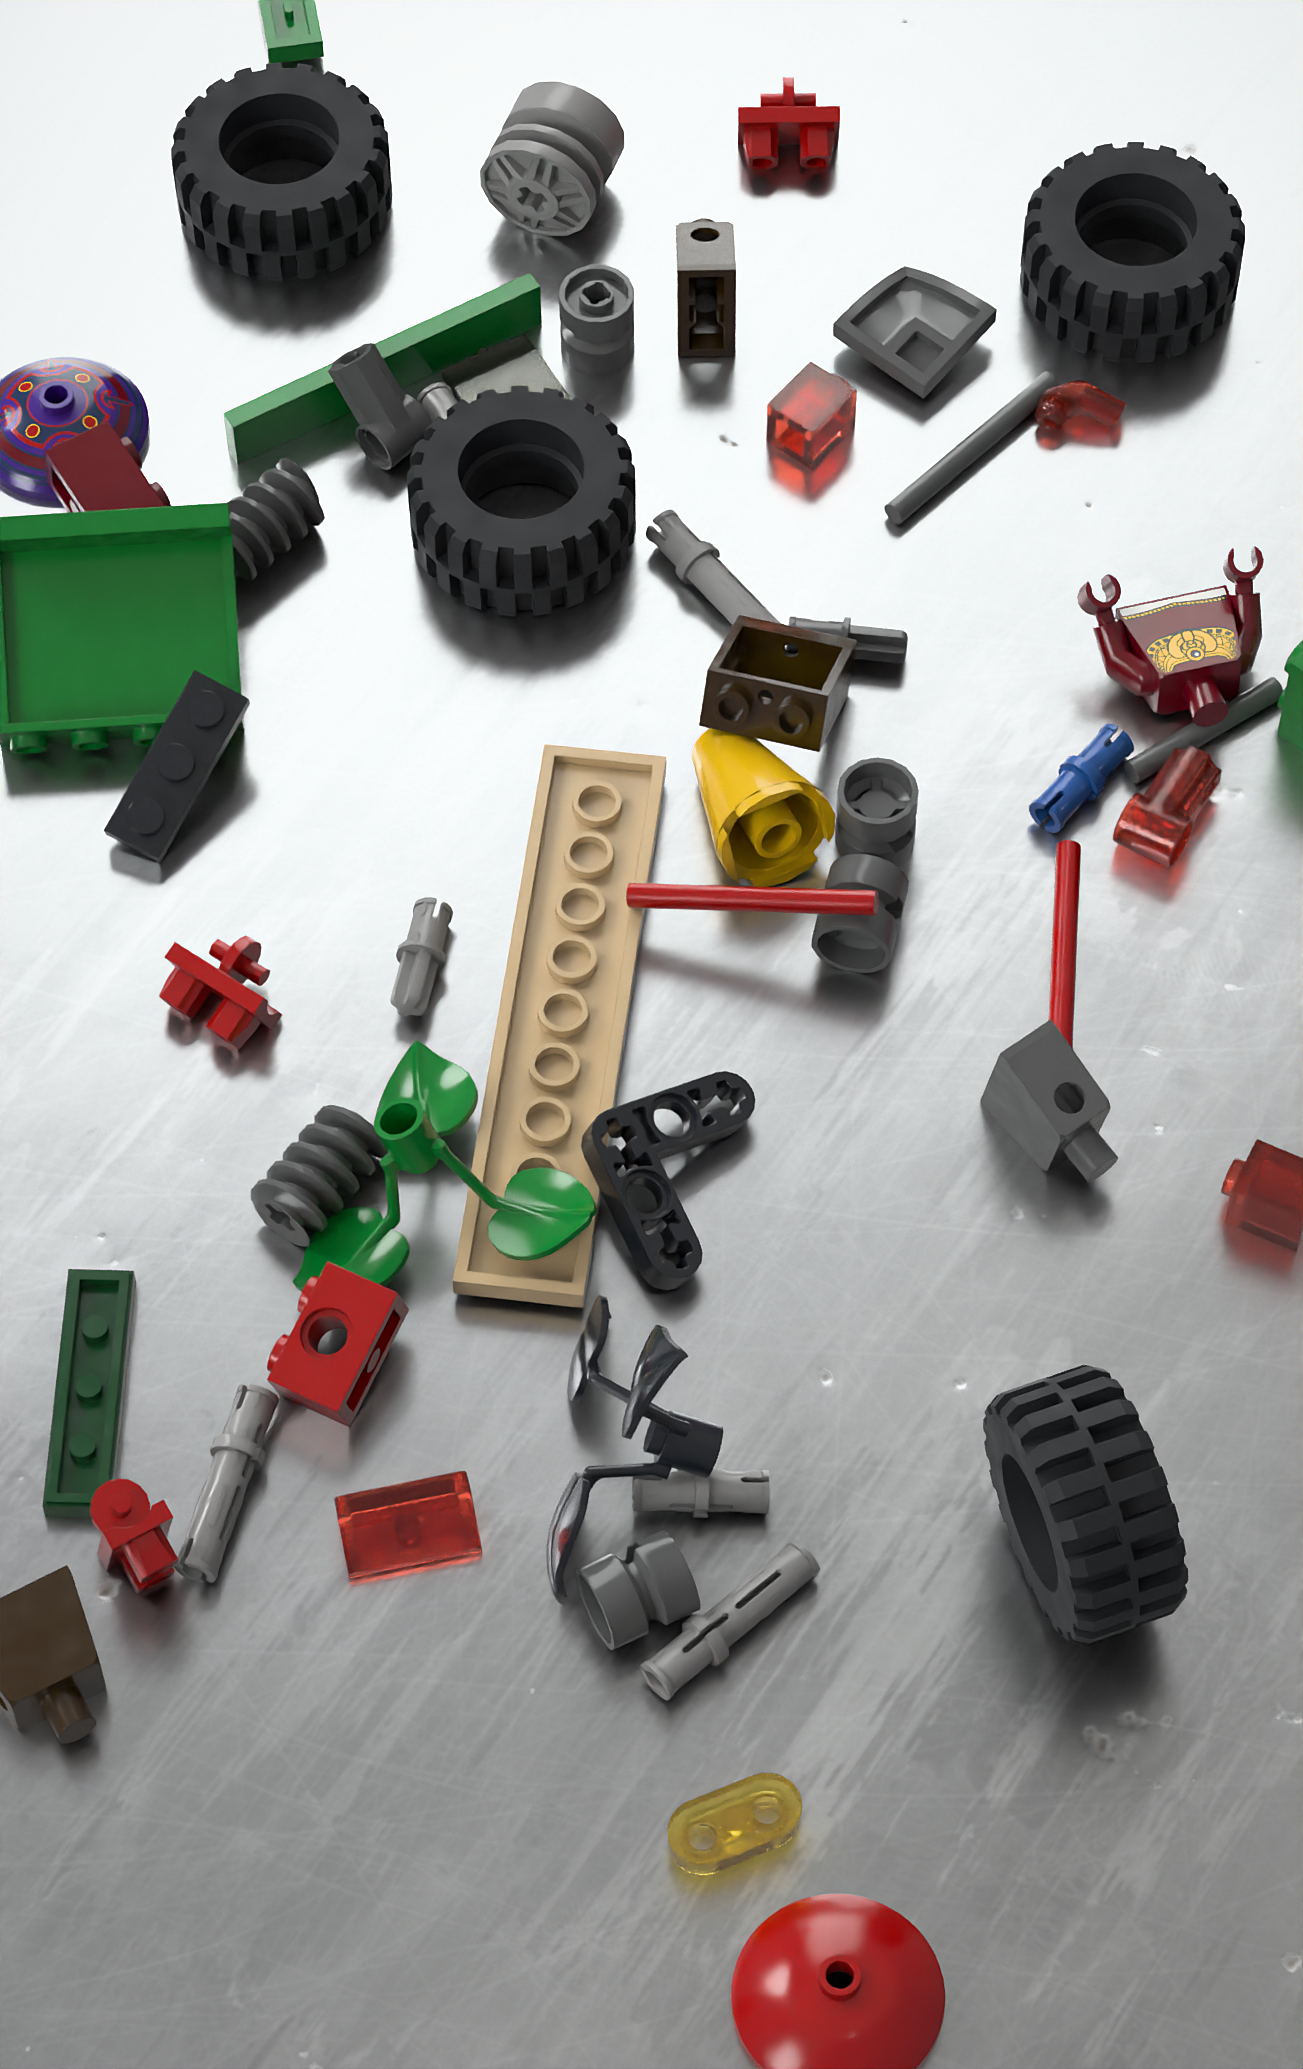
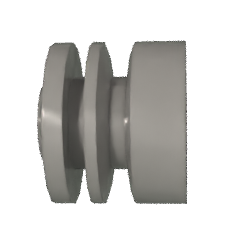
M560 81L536 82L523 88L515 100L502 126V131L493 143L480 169V186L489 203L506 219L523 229L546 236H568L583 229L591 217L596 203L604 191V185L611 176L625 148L624 130L616 114L600 98L581 87Z

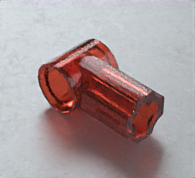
M1190 746L1188 749L1175 748L1144 795L1136 792L1127 802L1115 826L1113 841L1170 869L1177 862L1189 841L1194 820L1219 785L1222 770L1213 763L1209 754L1193 746Z

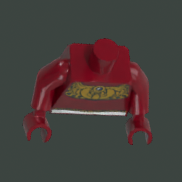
M1254 546L1251 550L1253 570L1249 572H1242L1235 567L1234 548L1226 556L1223 563V571L1227 579L1235 584V594L1229 595L1227 586L1223 585L1119 607L1115 610V617L1112 607L1118 602L1121 595V587L1118 580L1111 574H1106L1101 579L1106 602L1099 601L1094 597L1092 587L1087 581L1078 592V605L1085 613L1096 617L1097 625L1092 628L1107 675L1135 695L1143 696L1155 713L1164 715L1189 709L1192 719L1197 726L1209 727L1221 722L1228 713L1226 701H1230L1238 696L1240 676L1252 670L1262 640L1260 593L1253 592V580L1262 569L1264 561L1260 549Z

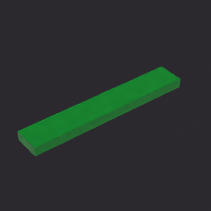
M531 273L525 274L375 343L402 389L541 325L540 285ZM332 363L223 413L228 452L237 465L352 412L328 373Z

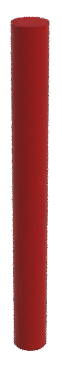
M1064 840L1056 845L1048 1021L1052 1020L1073 1049L1081 845L1076 841Z
M629 883L626 892L628 908L876 916L879 908V894L877 890Z

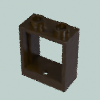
M739 615L707 669L699 726L820 752L848 696L857 640ZM789 643L795 644L798 648V653H789L785 645ZM760 691H770L773 699L761 697Z

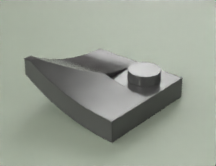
M904 266L882 279L854 302L833 323V336L924 399L996 322L997 309L974 294L943 278Z

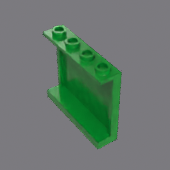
M228 502L0 517V746H10V752L16 754L41 753L47 750V743L71 742L72 748L77 750H97L108 747V739L133 738V744L138 746H152L194 670L242 695L233 529ZM244 716L235 731H245Z

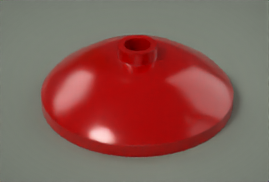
M816 1895L795 1901L779 1909L763 1921L751 1934L740 1952L733 1972L731 1984L732 2018L736 2033L744 2050L758 2069H920L934 2049L942 2028L945 2010L944 1979L939 1962L928 1941L908 1919L897 1911L875 1900L856 1895ZM841 1971L848 1974L853 1982L846 1988L838 1989L832 1987L826 1978L833 1972Z

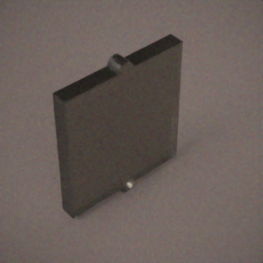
M526 334L490 350L481 348L478 350V355L442 370V379L447 386H450L458 402L465 399L469 404L477 400L479 392L494 388L497 394L511 392V386L528 385L531 392L543 393L544 387L560 390L563 392L564 399L572 401L570 395Z

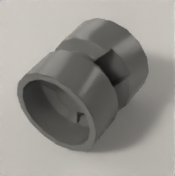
M590 264L575 269L564 278L559 287L561 353L566 363L575 370L588 375H606L616 372L628 364L634 354V287L628 276L611 266Z
M875 757L860 760L849 766L840 777L837 789L835 843L841 857L848 854H866L880 857L899 867L912 854L916 833L919 789L915 777L907 767L892 759Z
M848 854L837 858L830 866L825 889L877 890L879 894L878 913L876 916L818 914L811 944L816 955L826 963L841 970L868 973L884 969L891 961L898 931L897 922L902 917L908 893L909 880L905 873L895 864L876 856Z
M665 1530L627 1546L625 1560H621L611 1553L575 1570L578 1589L585 1608L599 1636L611 1650L648 1634L649 1623L652 1619L668 1625L700 1610V1598L691 1571L676 1542Z

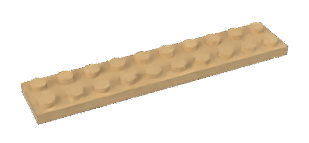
M544 744L471 1172L492 1193L504 1198L507 1184L518 1172L544 1167L560 1170L577 1179L588 1189L596 1204V1215L592 1218V1222L586 1229L556 1252L536 1260H514L500 1254L488 1236V1223L498 1210L489 1207L468 1187L452 1280L453 1294L584 1308L601 1191L584 1158L581 1142L583 1134L594 1119L602 1112L615 1107L645 908H628L626 892L629 883H649L666 777V756ZM608 1132L602 1138L606 1147L609 1146L610 1140Z

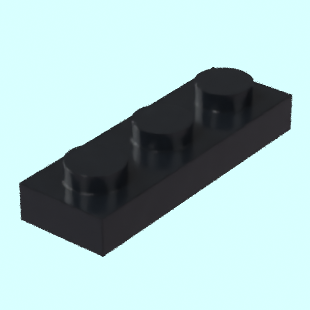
M194 670L104 828L105 834L148 858L161 863L250 705L249 699Z

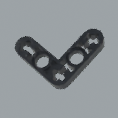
M728 1071L716 1072L613 1107L599 1114L582 1136L581 1148L584 1158L640 1274L645 1281L655 1288L671 1290L685 1284L699 1268L703 1254L699 1239L660 1160L730 1136L742 1127L753 1113L756 1099L751 1086L738 1074ZM716 1095L720 1101L730 1099L734 1105L730 1113L726 1107H719L708 1111L703 1118H701L699 1111L705 1108ZM657 1109H668L676 1113L683 1123V1135L672 1137L662 1133L655 1124L654 1111ZM607 1132L611 1138L622 1137L626 1145L621 1151L616 1145L606 1147L603 1143L602 1138ZM634 1164H637L638 1166L627 1171L621 1177L617 1175L618 1170L623 1165L626 1170H628ZM630 1185H641L649 1189L656 1199V1211L645 1214L635 1210L628 1202L626 1195L627 1187ZM662 1221L667 1225L661 1233H659L658 1228L649 1235L645 1233V1231L653 1229ZM662 1248L667 1253L677 1251L681 1261L676 1266L672 1261L662 1262L658 1257V1253Z

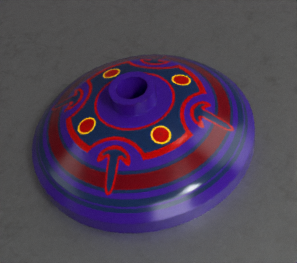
M73 356L37 360L6 374L0 379V484L8 490L28 498L59 501L47 482L45 451L107 420L120 439L126 436L132 441L140 458H142L150 436V420L145 399L138 387L124 373L108 364L93 359Z

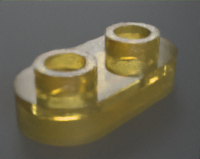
M765 1772L749 1776L689 1800L673 1812L668 1822L667 1846L670 1856L681 1869L689 1873L709 1875L783 1846L793 1839L800 1828L802 1819L801 1795L789 1779L776 1773ZM769 1808L777 1812L779 1818L773 1823L764 1824L759 1822L754 1817V1814L760 1809ZM706 1834L712 1837L715 1843L709 1849L699 1850L690 1844V1840L696 1835Z

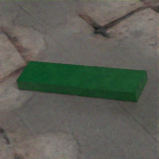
M68 1269L42 1505L46 1517L91 1518V1499L96 1490L105 1482L116 1479L136 1288L134 1271Z

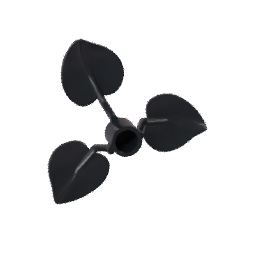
M601 1295L598 1296L592 1306L585 1330L582 1332L572 1356L568 1376V1399L571 1402L579 1403L589 1382L627 1403L622 1423V1437L630 1440L642 1417L651 1420L646 1432L643 1451L653 1454L654 1462L588 1466L582 1474L573 1473L555 1509L548 1532L546 1550L547 1570L552 1587L558 1595L567 1597L563 1573L587 1510L590 1490L598 1480L602 1478L651 1475L667 1480L671 1468L708 1478L716 1464L723 1439V1426L672 1410L667 1411L652 1403V1400L669 1376L688 1357L687 1353L672 1340L667 1328L655 1325L651 1330L638 1358L630 1390L602 1375L597 1360L604 1347L609 1319L612 1316L609 1312L607 1297Z

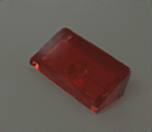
M466 1471L344 1494L334 1499L336 1518L349 1578L482 1551L471 1488Z

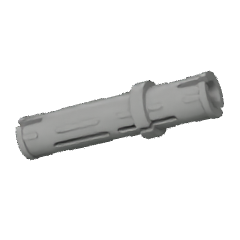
M665 510L652 520L661 531L658 532L653 526L648 525L645 533L646 538L653 542L676 566L675 572L680 580L685 584H694L732 625L739 615L783 624L719 559L720 552L712 542L701 541L674 510Z
M240 1384L237 1388L232 1410L223 1433L217 1435L213 1440L210 1453L214 1457L189 1524L184 1544L180 1549L178 1563L174 1565V1569L188 1579L205 1583L207 1580L212 1583L217 1578L222 1556L242 1505L248 1482L253 1471L261 1468L265 1457V1452L262 1449L264 1437L279 1403L278 1396L267 1388L255 1384H248V1386Z
M791 1540L783 1550L749 1578L740 1583L736 1589L703 1616L693 1614L682 1624L683 1632L650 1660H646L641 1664L640 1671L647 1684L660 1697L669 1700L674 1696L673 1693L708 1664L718 1666L729 1656L728 1648L762 1619L766 1618L775 1608L810 1579H814L819 1575L820 1567L813 1554L799 1541Z

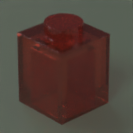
M810 361L767 404L766 442L813 470L855 428L857 390L850 386L840 375L829 373Z
M1257 1139L1246 1161L1236 1157L1224 1179L1221 1193L1230 1197L1225 1222L1297 1252L1303 1241V1158Z

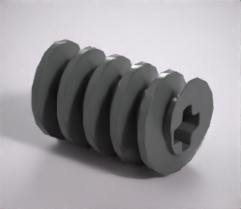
M281 458L276 468L266 470L260 477L259 482L249 484L243 491L242 496L233 497L228 502L232 517L235 575L245 582H252L257 576L253 562L262 568H269L274 562L271 549L279 554H286L291 548L288 535L296 540H303L308 534L305 522L312 526H319L325 519L323 509L319 503V496L312 480L297 463L289 458Z
M323 1106L314 1116V1124H307L299 1133V1142L291 1143L283 1152V1160L275 1161L267 1170V1179L259 1180L251 1189V1201L264 1223L284 1239L299 1246L309 1247L310 1239L302 1228L303 1226L316 1232H322L328 1226L327 1219L319 1207L338 1214L344 1207L342 1198L335 1189L347 1195H354L360 1188L358 1180L351 1171L365 1177H369L375 1171L374 1162L367 1153L377 1158H383L388 1154L375 1132L374 1126L356 1112L340 1106Z

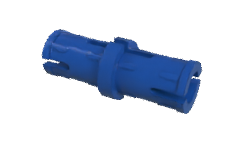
M1109 723L1104 724L1099 733L1078 756L1072 755L1065 759L1059 766V776L1029 805L1030 815L1039 826L1051 815L1052 819L1046 824L1045 830L1052 833L1059 832L1063 828L1064 823L1086 800H1095L1104 790V780L1134 751L1132 739L1124 730L1112 742L1110 738L1117 732L1118 726Z

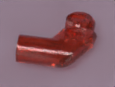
M1074 380L1047 389L1038 398L1039 406L1035 412V418L1044 429L1055 431L1061 429L1062 424L1066 420L1085 414L1112 429L1119 420L1126 403L1087 381Z

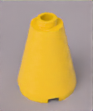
M711 728L706 730L695 742L691 757L716 854L721 866L729 877L739 882L738 878L750 880L755 887H769L787 882L808 870L818 860L814 851L821 844L824 837L830 843L835 833V813L825 794L757 738Z

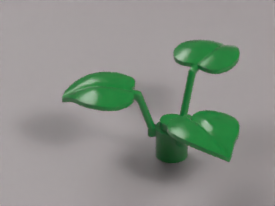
M415 1040L392 1073L379 1101L374 1119L375 1132L388 1153L380 1160V1165L385 1172L387 1215L383 1218L376 1209L359 1206L344 1209L338 1214L331 1216L327 1220L328 1226L322 1232H316L312 1237L309 1247L307 1246L301 1269L292 1282L302 1292L312 1276L320 1277L327 1261L384 1287L400 1273L410 1254V1245L405 1236L393 1230L399 1224L401 1218L397 1172L403 1170L411 1174H421L433 1168L438 1159H441L489 1207L498 1210L488 1223V1236L500 1254L514 1260H536L561 1249L590 1225L592 1218L596 1215V1204L588 1189L577 1179L560 1170L546 1167L531 1168L515 1174L507 1184L504 1198L492 1193L449 1150L445 1141L440 1139V1136L453 1134L462 1128L476 1109L478 1089L474 1080L461 1066L439 1056L426 1045Z

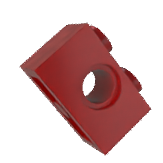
M327 1261L320 1277L312 1276L304 1286L297 1305V1310L301 1314L290 1335L283 1334L275 1343L267 1362V1370L270 1371L267 1380L280 1396L350 1427L409 1309L397 1292ZM334 1329L347 1331L346 1343L338 1352L329 1355L318 1353L319 1342L327 1332Z

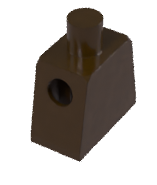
M699 218L692 222H681L675 226L678 357L736 356L734 224L728 221L715 222L708 218ZM700 294L714 296L716 298V309L710 312L697 311L696 296Z
M66 1565L0 1598V1709L18 1730H27L48 1719L59 1742L71 1743L83 1738L96 1726V1719L85 1700L100 1693L106 1687L72 1573Z

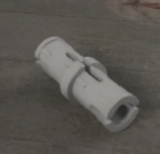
M671 1470L667 1480L653 1475L633 1476L632 1510L638 1512L656 1510L693 1512V1518H707L708 1512L724 1511L768 1514L770 1502L769 1470H712L708 1478L681 1470Z

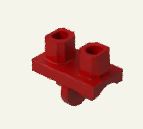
M782 76V93H760V107H738L737 145H744L749 169H771L777 167L778 144H800V166L807 169H827L830 167L834 144L839 142L840 106H816V93H795L794 76Z
M247 935L240 937L231 946L221 939L214 941L210 947L209 955L221 962L219 968L211 965L176 942L173 943L164 958L174 966V969L168 976L159 997L169 1006L190 1019H193L210 992L223 999L205 1027L235 1048L240 1049L255 1032L260 1023L273 1030L282 1016L279 1011L268 1005V1001L264 997L243 985L249 979L258 986H262L270 975V970L258 963L262 947L260 942Z
M117 1478L101 1485L92 1497L90 1516L93 1525L102 1534L97 1555L106 1571L121 1564L138 1595L174 1574L172 1567L178 1563L179 1559L167 1539L173 1515L164 1499L152 1505L150 1509L147 1493L139 1484L129 1479Z

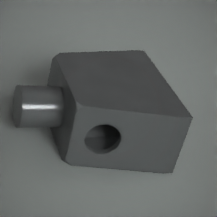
M1051 1019L999 1054L980 1102L1041 1169L1045 1171L1052 1170L1069 1158L1084 1178L1091 1182L1116 1163L1118 1156L1099 1134L1111 1109L1109 1100Z

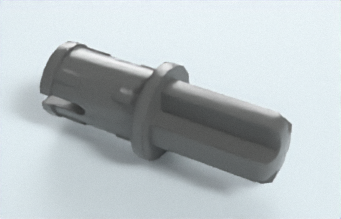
M796 616L789 617V626L857 640L854 659L901 663L906 658L908 636L903 630L851 625V617H844L843 622L813 620ZM786 644V650L789 653H798V648L795 644Z

